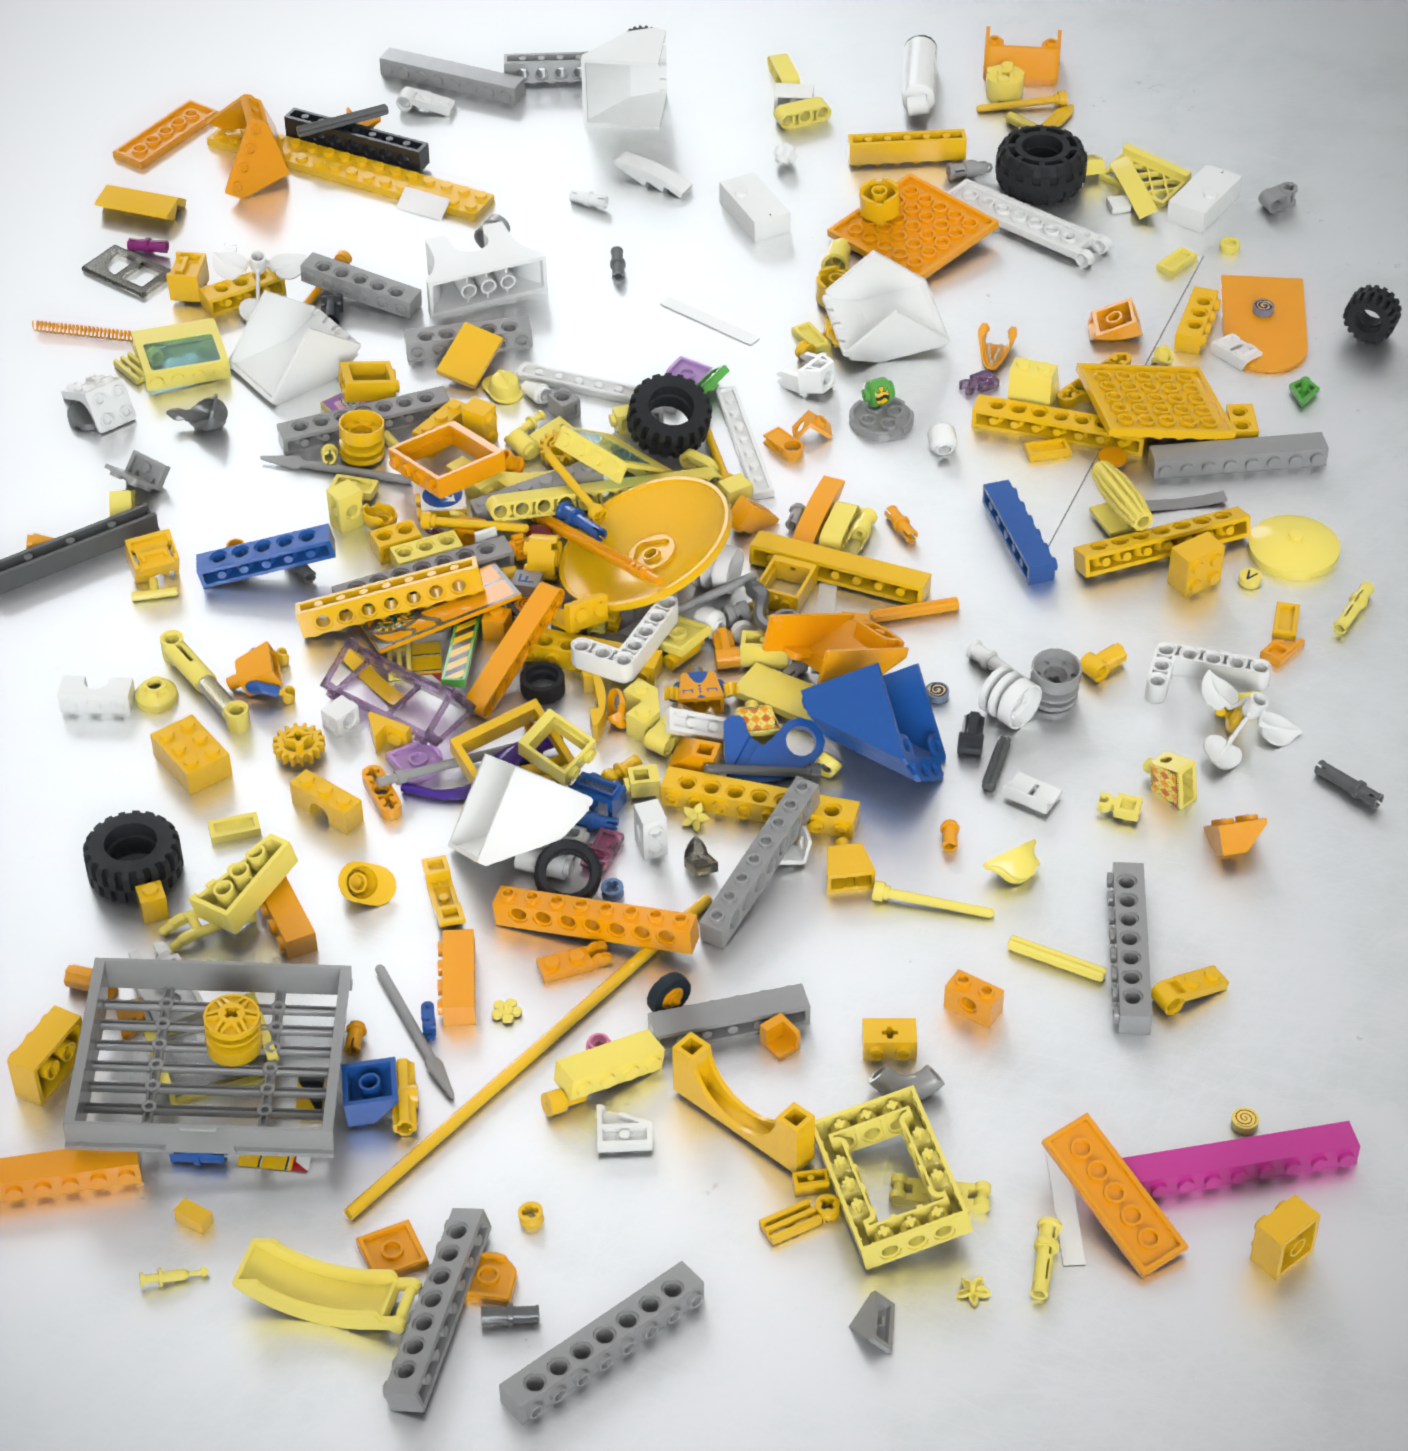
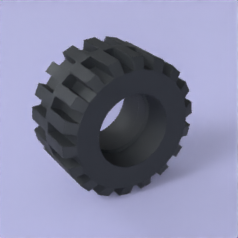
M1366 285L1365 288L1360 287L1358 291H1355L1343 313L1344 325L1348 326V332H1352L1354 334L1353 337L1356 339L1359 337L1363 342L1368 340L1369 343H1374L1377 340L1379 343L1383 339H1387L1395 329L1402 310L1399 305L1400 301L1398 298H1394L1395 294L1393 292L1389 293L1387 288L1381 289L1379 285L1374 287ZM1365 310L1375 312L1380 318L1370 316Z

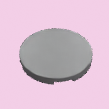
M896 397L892 398L891 403L879 407H871L868 402L859 400L853 404L849 411V424L852 430L866 439L875 441L898 439L906 435L912 429L914 423L913 411L905 405V401Z

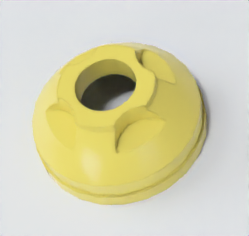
M152 676L143 681L135 690L136 705L142 711L149 713L169 710L177 703L179 697L176 685L172 681L160 676ZM153 685H161V686H160L159 688H157V689H150V688H149L150 686H153Z

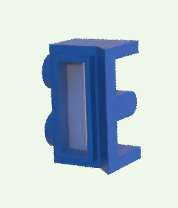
M582 771L572 785H568L569 788L588 795L593 799V803L589 807L590 811L596 809L598 801L607 804L608 817L615 818L627 801L626 786H623L618 780L609 781L603 779L595 772L589 774Z

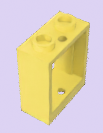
M550 708L518 741L519 755L563 785H566L570 780L574 781L585 763L589 764L596 756V740ZM552 730L582 750L565 769H562L535 750Z

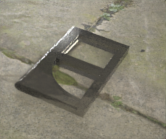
M116 244L84 264L81 268L82 271L141 298L146 297L167 282L166 274L171 271V269ZM116 255L133 261L116 274H113L108 269L109 262ZM143 267L159 273L158 276L143 286L126 280Z

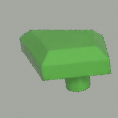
M1307 376L1289 384L1290 391L1301 407L1320 390Z

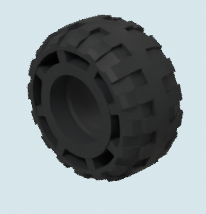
M1052 125L1021 127L1019 130L1009 133L998 147L995 165L996 179L1001 189L1005 190V194L1023 203H1030L1036 206L1055 205L1058 202L1063 203L1069 200V197H1074L1082 187V183H1085L1087 152L1084 151V145H1082L1081 140L1077 136H1073V133L1066 129L1062 130Z

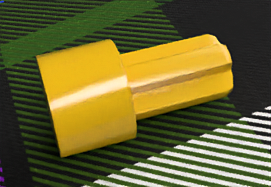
M559 1088L541 1094V1106L544 1113L549 1117L564 1113L569 1106L587 1100V1096L570 1101L562 1089Z

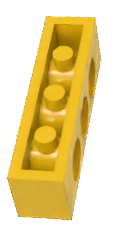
M266 267V270L260 274V297L264 290L279 295L286 294L285 280L278 278L276 271L271 272ZM251 271L240 275L235 280H223L199 288L201 306L211 318L239 309V305L243 300L247 298L256 299V274Z
M1194 286L1175 334L1174 350L1199 355L1201 347L1206 346L1207 336L1211 333L1212 323L1214 324L1216 313L1219 312L1221 299H1218V290Z

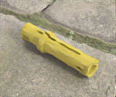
M1362 582L1358 590L1351 594L1349 603L1333 624V630L1336 633L1345 634L1360 610L1367 606L1368 599L1374 592V586L1370 582Z

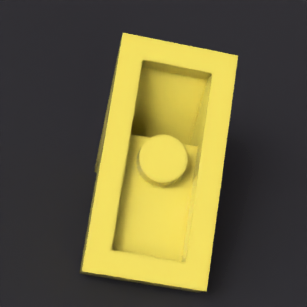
M136 490L109 491V517L134 508L137 500Z

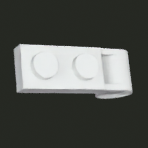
M404 87L396 99V106L401 111L406 112L411 110L413 106H417L450 117L456 104L455 100L449 99L446 96H440L430 91L418 90L412 87Z

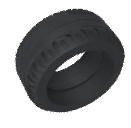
M572 839L558 840L544 848L537 858L534 870V880L538 891L590 899L598 891L602 876L601 863L594 850L587 844ZM561 855H574L582 859L590 872L587 885L575 893H562L555 890L546 878L547 866L554 858Z

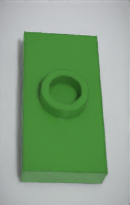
M726 365L715 367L696 386L700 385L704 389V394L712 392L719 386L718 382L730 370Z

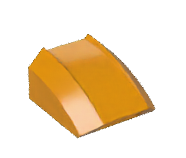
M1132 298L1102 307L1090 313L1087 324L1090 340L1114 342L1143 336L1140 319Z

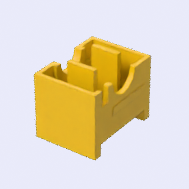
M176 251V259L170 273L166 274L170 300L201 302L199 288L207 286L210 279L206 253Z
M169 528L125 540V557L135 585L148 582L149 578L155 575L164 574L170 576L171 571H174V574L179 573L180 557ZM133 555H135V558H137V564H135Z

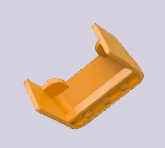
M987 26L983 80L986 81L988 67L1010 61L1014 66L1019 67L1025 72L1024 85H1056L1059 76L1062 30H1058L1057 40L1049 38L1042 43V47L1004 45V40L999 36H990V26Z

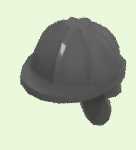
M214 394L213 397L201 400L191 409L172 408L166 414L175 421H188L195 429L206 432L215 431L223 427L227 421L228 410L225 404L218 399V394Z

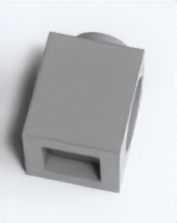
M562 387L547 394L548 412L554 417L561 416L565 421L569 422L581 416L580 398L567 387Z

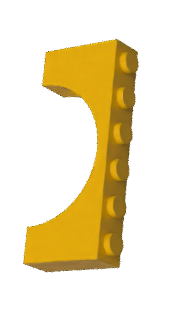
M689 1032L672 1047L673 1090L791 1172H800L814 1159L815 1116L793 1102L776 1117V1120L764 1117L747 1107L727 1086L716 1067L709 1043L694 1033Z

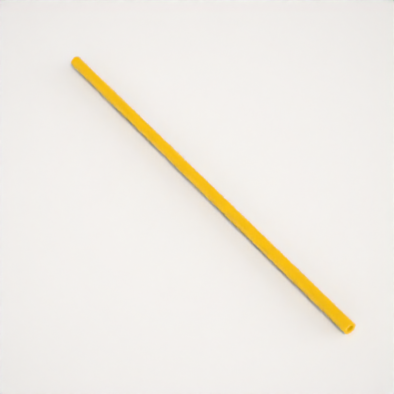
M703 894L684 913L697 914L698 917L713 902L712 898L708 894ZM644 947L640 949L344 1209L345 1215L350 1220H354L659 950Z

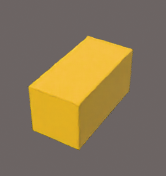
M827 1168L792 1172V1186L795 1197L829 1193L830 1181Z
M186 1198L174 1209L176 1221L202 1235L214 1224L211 1211Z

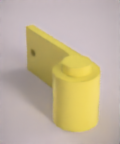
M558 416L530 435L522 429L513 430L507 437V445L519 456L523 457L524 460H530L539 455L538 445H540V439H545V433L551 435L553 434V429L559 432L562 425L573 426L561 416Z

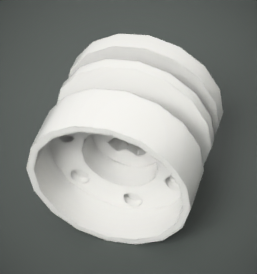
M725 544L715 561L691 584L695 586L701 585L703 588H709L712 585V588L715 589L739 578L744 561L742 548Z
M1002 666L993 671L986 679L978 696V705L981 710L993 717H998L999 721L1016 730L1022 728L1034 716L1042 698V690L1040 686L1029 679L1022 678L1019 673L1014 672L1011 668Z

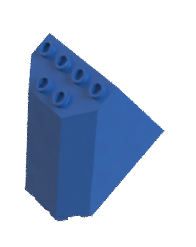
M875 663L801 690L803 707L826 738L918 783L943 780L944 772L942 771L941 764L945 763L946 754L919 663L886 675H882L880 664Z

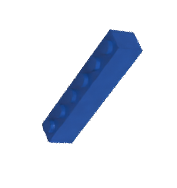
M1009 479L983 484L982 502L1027 584L1033 585L1053 581L1055 571L1058 569L1057 560L1050 554L1049 546L1047 543H1044L1040 530L1036 529L1032 516L1028 515L1025 503L1020 501L1017 489L1013 488Z

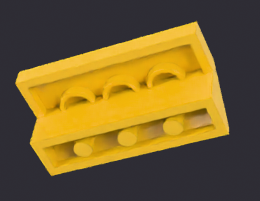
M106 184L96 199L94 206L175 221L177 206L186 207L187 199Z

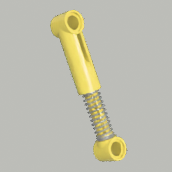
M168 630L162 633L160 644L164 660L173 663L193 687L211 701L226 720L229 732L233 734L247 732L251 727L247 703L240 700L235 701L217 681L216 675L186 644L180 631Z

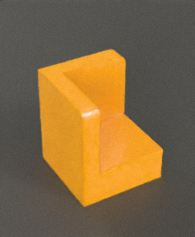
M782 1013L760 1024V1043L778 1061L800 1050L801 1033Z

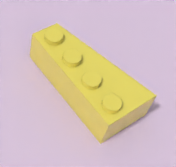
M270 833L245 853L246 857L242 861L233 862L226 868L227 872L219 879L215 880L213 878L205 884L207 888L200 894L194 893L188 899L197 917L233 934H237L298 862L290 841Z

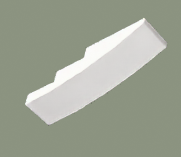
M624 152L613 163L643 186L650 183L661 192L668 189L680 199L693 185L692 182L671 169L639 155Z

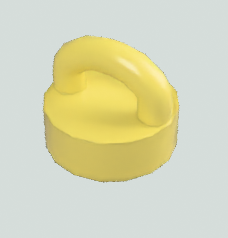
M1162 345L1154 350V357L1151 359L1152 364L1157 363L1159 366H1168L1173 363L1174 354L1169 346Z
M826 751L820 754L816 762L821 765L824 763L831 769L830 772H826L821 766V776L825 778L833 777L843 766L837 758Z

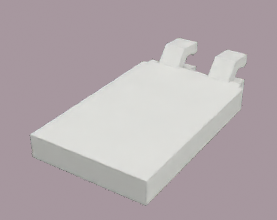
M163 940L153 943L156 959L181 960L178 953L170 955ZM138 949L128 953L130 959H143ZM136 989L141 1000L160 1001L163 998L164 989ZM198 990L174 991L173 1001L204 1002ZM147 1011L152 1021L159 1019L160 1011ZM171 1012L170 1021L191 1022L202 1018L203 1013Z

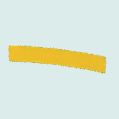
M352 646L338 652L341 659L355 674L385 701L395 705L407 698L384 680Z

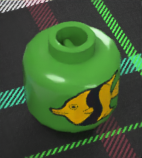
M885 377L868 380L865 383L864 389H862V398L871 407L887 405L895 397L894 385L891 380L888 381Z

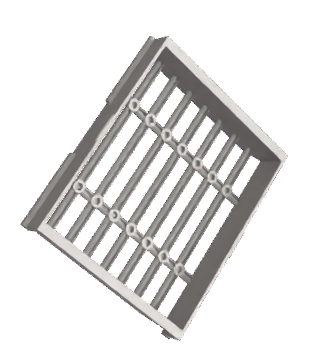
M95 957L63 1120L65 1149L334 1158V1122L349 991H352L353 987L352 966ZM108 988L164 989L163 998L160 1001L108 999ZM174 991L275 993V1001L272 1004H257L263 1015H273L270 1024H261V1026L268 1027L261 1028V1031L269 1030L271 1042L262 1046L259 1055H265L264 1049L273 1053L274 1050H271L269 1046L274 1044L278 1056L329 1057V1067L278 1066L276 1059H273V1062H269L267 1059L264 1065H242L236 1067L222 1066L220 1064L163 1062L164 1052L207 1054L206 1043L166 1041L168 1032L205 1033L204 1022L170 1021L171 1012L204 1013L206 1006L210 1003L173 1001ZM286 993L337 995L336 1006L286 1005L285 998ZM107 1010L160 1011V1017L156 1021L105 1019ZM283 1015L335 1017L334 1026L282 1024ZM103 1030L157 1032L156 1039L153 1041L101 1040ZM280 1036L332 1037V1046L280 1045ZM99 1050L153 1052V1058L149 1062L98 1060ZM96 1071L150 1073L149 1080L146 1083L94 1081ZM161 1073L264 1076V1083L261 1086L160 1083ZM275 1077L328 1078L327 1088L274 1086ZM92 1092L146 1094V1099L142 1104L90 1102ZM157 1094L261 1097V1105L258 1107L156 1104ZM272 1098L325 1099L324 1109L271 1107ZM88 1113L143 1115L142 1123L86 1121ZM154 1115L259 1118L258 1126L153 1123ZM269 1120H323L322 1128L269 1127Z

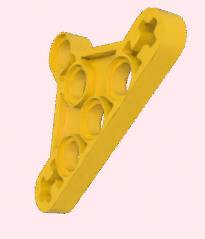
M1117 352L1100 364L1131 365L1132 357L1126 352ZM1077 378L1057 393V405L1063 409L1073 408L1080 402H1091L1080 378Z

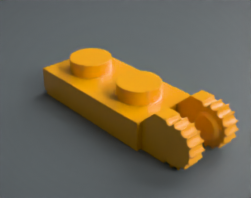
M598 940V942H591L587 947L583 946L536 958V965L543 982L548 983L592 972L594 969L611 964L613 959L611 954L606 952L608 948L606 942Z

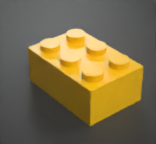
M193 714L150 734L153 755L190 796L233 775L230 754Z
M54 1005L47 1014L42 1016L38 1025L25 1036L24 1041L18 1048L10 1053L7 1064L16 1096L43 1106L72 1072L82 1027L80 1015Z

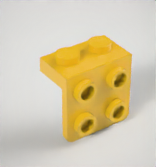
M601 592L564 604V608L557 611L550 623L570 634L579 633L580 630L588 627L599 626L600 623L608 621L607 594Z

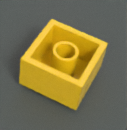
M1207 531L1171 547L1167 583L1185 598L1220 582L1225 546Z
M1293 1195L1287 1201L1282 1200L1273 1212L1267 1216H1261L1255 1223L1250 1260L1274 1280L1278 1279L1314 1250L1321 1215L1296 1195Z

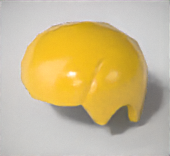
M377 501L372 507L366 503L362 508L364 523L371 530L397 522V512L389 504H381Z

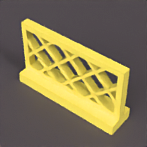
M1129 143L1123 146V153L1114 160L1116 161L1128 155L1135 169L1143 171V173H1138L1140 178H1148V181L1143 183L1145 187H1150L1151 191L1148 192L1153 202L1161 208H1164L1169 203V200L1192 179L1191 171ZM1110 165L1105 168V173L1099 174L1100 180L1122 189L1116 176H1108L1110 173H1113ZM1151 177H1156V178H1159V179H1161V180H1154V181H1152V180H1151ZM1172 184L1176 187L1168 188L1167 185ZM1164 185L1165 188L1158 190L1153 189L1154 186ZM1166 194V197L1163 200L1155 197L1158 195Z

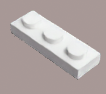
M669 707L665 710V733L723 743L722 728L726 717Z

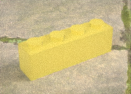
M646 1029L557 1060L554 1081L562 1089L566 1097L572 1101L662 1069L665 1049L650 1030Z

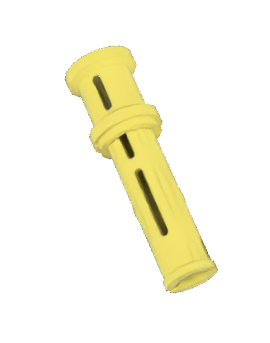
M1042 1217L1037 1221L1039 1232L1038 1238L1034 1241V1249L1037 1253L1030 1290L1031 1297L1037 1300L1048 1298L1053 1256L1059 1251L1057 1239L1058 1234L1062 1231V1224L1053 1217Z

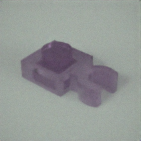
M989 369L970 375V379H963L959 382V389L965 388L966 396L974 394L976 390L983 393L999 387V379Z

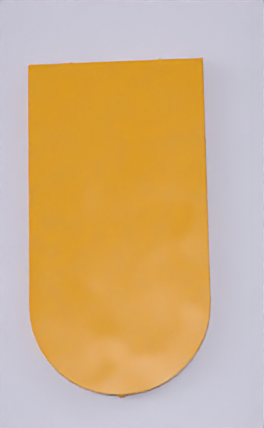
M1221 275L1223 337L1233 333L1239 336L1241 340L1254 345L1263 352L1261 357L1248 362L1244 369L1259 373H1282L1301 365L1308 352L1303 279ZM1259 299L1270 300L1274 303L1273 314L1265 318L1256 316L1253 313L1254 302Z

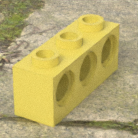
M453 529L389 547L391 565L393 568L462 548L463 544Z

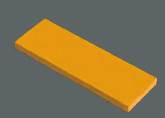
M189 99L112 151L113 158L143 169L208 125L206 120L219 111Z
M1085 1113L1042 1140L1041 1144L1142 1279L1188 1250L1189 1246L1088 1113Z

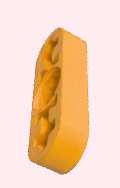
M378 765L365 767L362 770L363 785L380 816L385 820L398 819L402 815V805L392 784L377 787L372 777L386 776L383 768ZM379 790L388 791L384 795L376 794V792ZM389 803L392 809L387 807L386 804Z

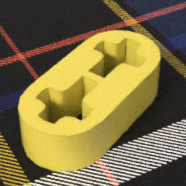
M687 449L679 456V462L686 470L713 467L717 471L719 470L714 459L694 449Z

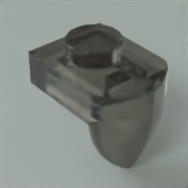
M694 836L686 847L684 866L695 877H705L709 873L718 872V862L707 852L704 842L697 836Z

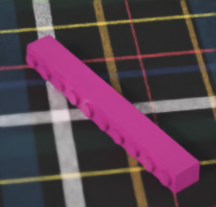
M1344 1121L1124 1157L1122 1159L1150 1196L1160 1198L1176 1193H1189L1207 1188L1214 1189L1219 1186L1242 1184L1261 1179L1268 1180L1273 1177L1292 1176L1298 1173L1322 1171L1339 1166L1347 1167L1357 1164L1360 1144L1350 1122Z

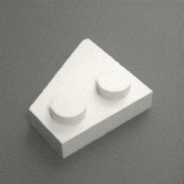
M596 1105L598 1153L653 1150L652 1122L641 1118H633L630 1114L621 1111L617 1115L606 1111L604 1105Z

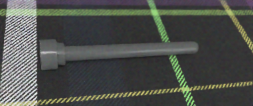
M809 763V765H804V767L705 764L703 767L704 772L710 774L799 776L819 783L821 779L820 763Z

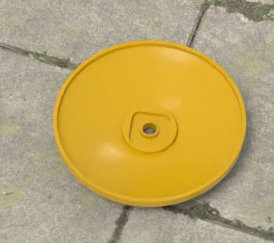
M693 477L661 478L627 489L602 504L608 511V517L598 525L606 529L607 536L605 539L600 535L599 537L602 538L603 541L601 542L649 567L653 573L664 579L663 584L657 586L648 580L643 581L569 540L564 546L559 561L560 580L566 592L574 601L601 592L607 594L608 612L626 611L653 604L686 587L715 561L724 548L731 532V508L723 493L715 485Z

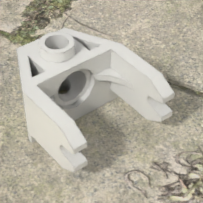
M811 352L803 353L800 358L805 361L801 363L803 367L798 370V373L786 369L776 373L777 376L781 377L778 383L783 388L798 393L823 394L836 384L834 361L827 357L825 352L819 355Z

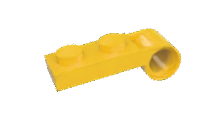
M1212 965L1158 982L1151 989V998L1167 1015H1173L1183 1007L1185 1001L1227 990L1229 981Z

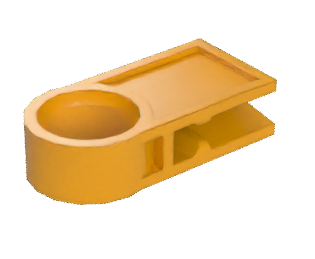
M779 426L763 435L766 438L763 444L784 459L797 461L803 457V443Z

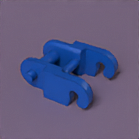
M425 1001L421 1004L422 1029L427 1042H431L436 1039L434 1004L430 1001Z

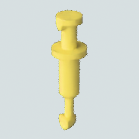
M538 410L534 417L527 416L525 418L526 422L516 429H522L524 432H527L529 429H536L537 422L546 419V415L543 411ZM507 435L504 437L505 443H507Z
M160 1267L157 1268L156 1274L144 1275L143 1272H140V1286L144 1287L145 1283L158 1282L159 1287H163L165 1282L186 1280L189 1276L201 1275V1277L208 1275L209 1271L206 1267H201L200 1270L188 1271L186 1269L162 1271Z

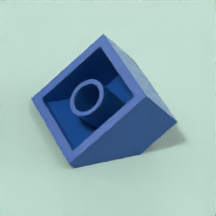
M395 1057L341 1064L343 1107L348 1127L376 1123L399 1102Z

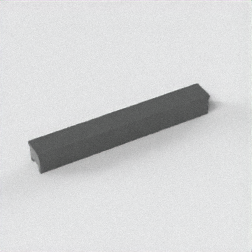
M144 503L0 559V594L122 547L127 539L160 531L157 514L150 511L148 503Z

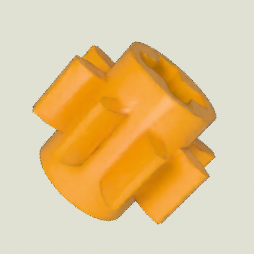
M523 533L510 535L511 540L508 543L514 551L516 561L527 559L523 548L524 542L528 541L529 537H524Z

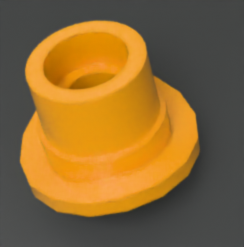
M504 449L505 472L522 473L525 468L523 457L514 456L509 449Z

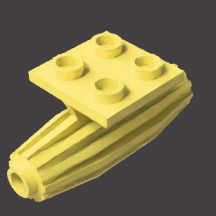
M1102 460L1095 463L1092 467L1091 477L1106 503L1089 507V512L1110 537L1133 530L1143 531L1152 524L1153 515L1142 494L1128 477L1110 462Z

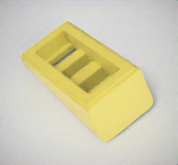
M1096 154L1087 155L1086 176L1105 173L1104 159Z

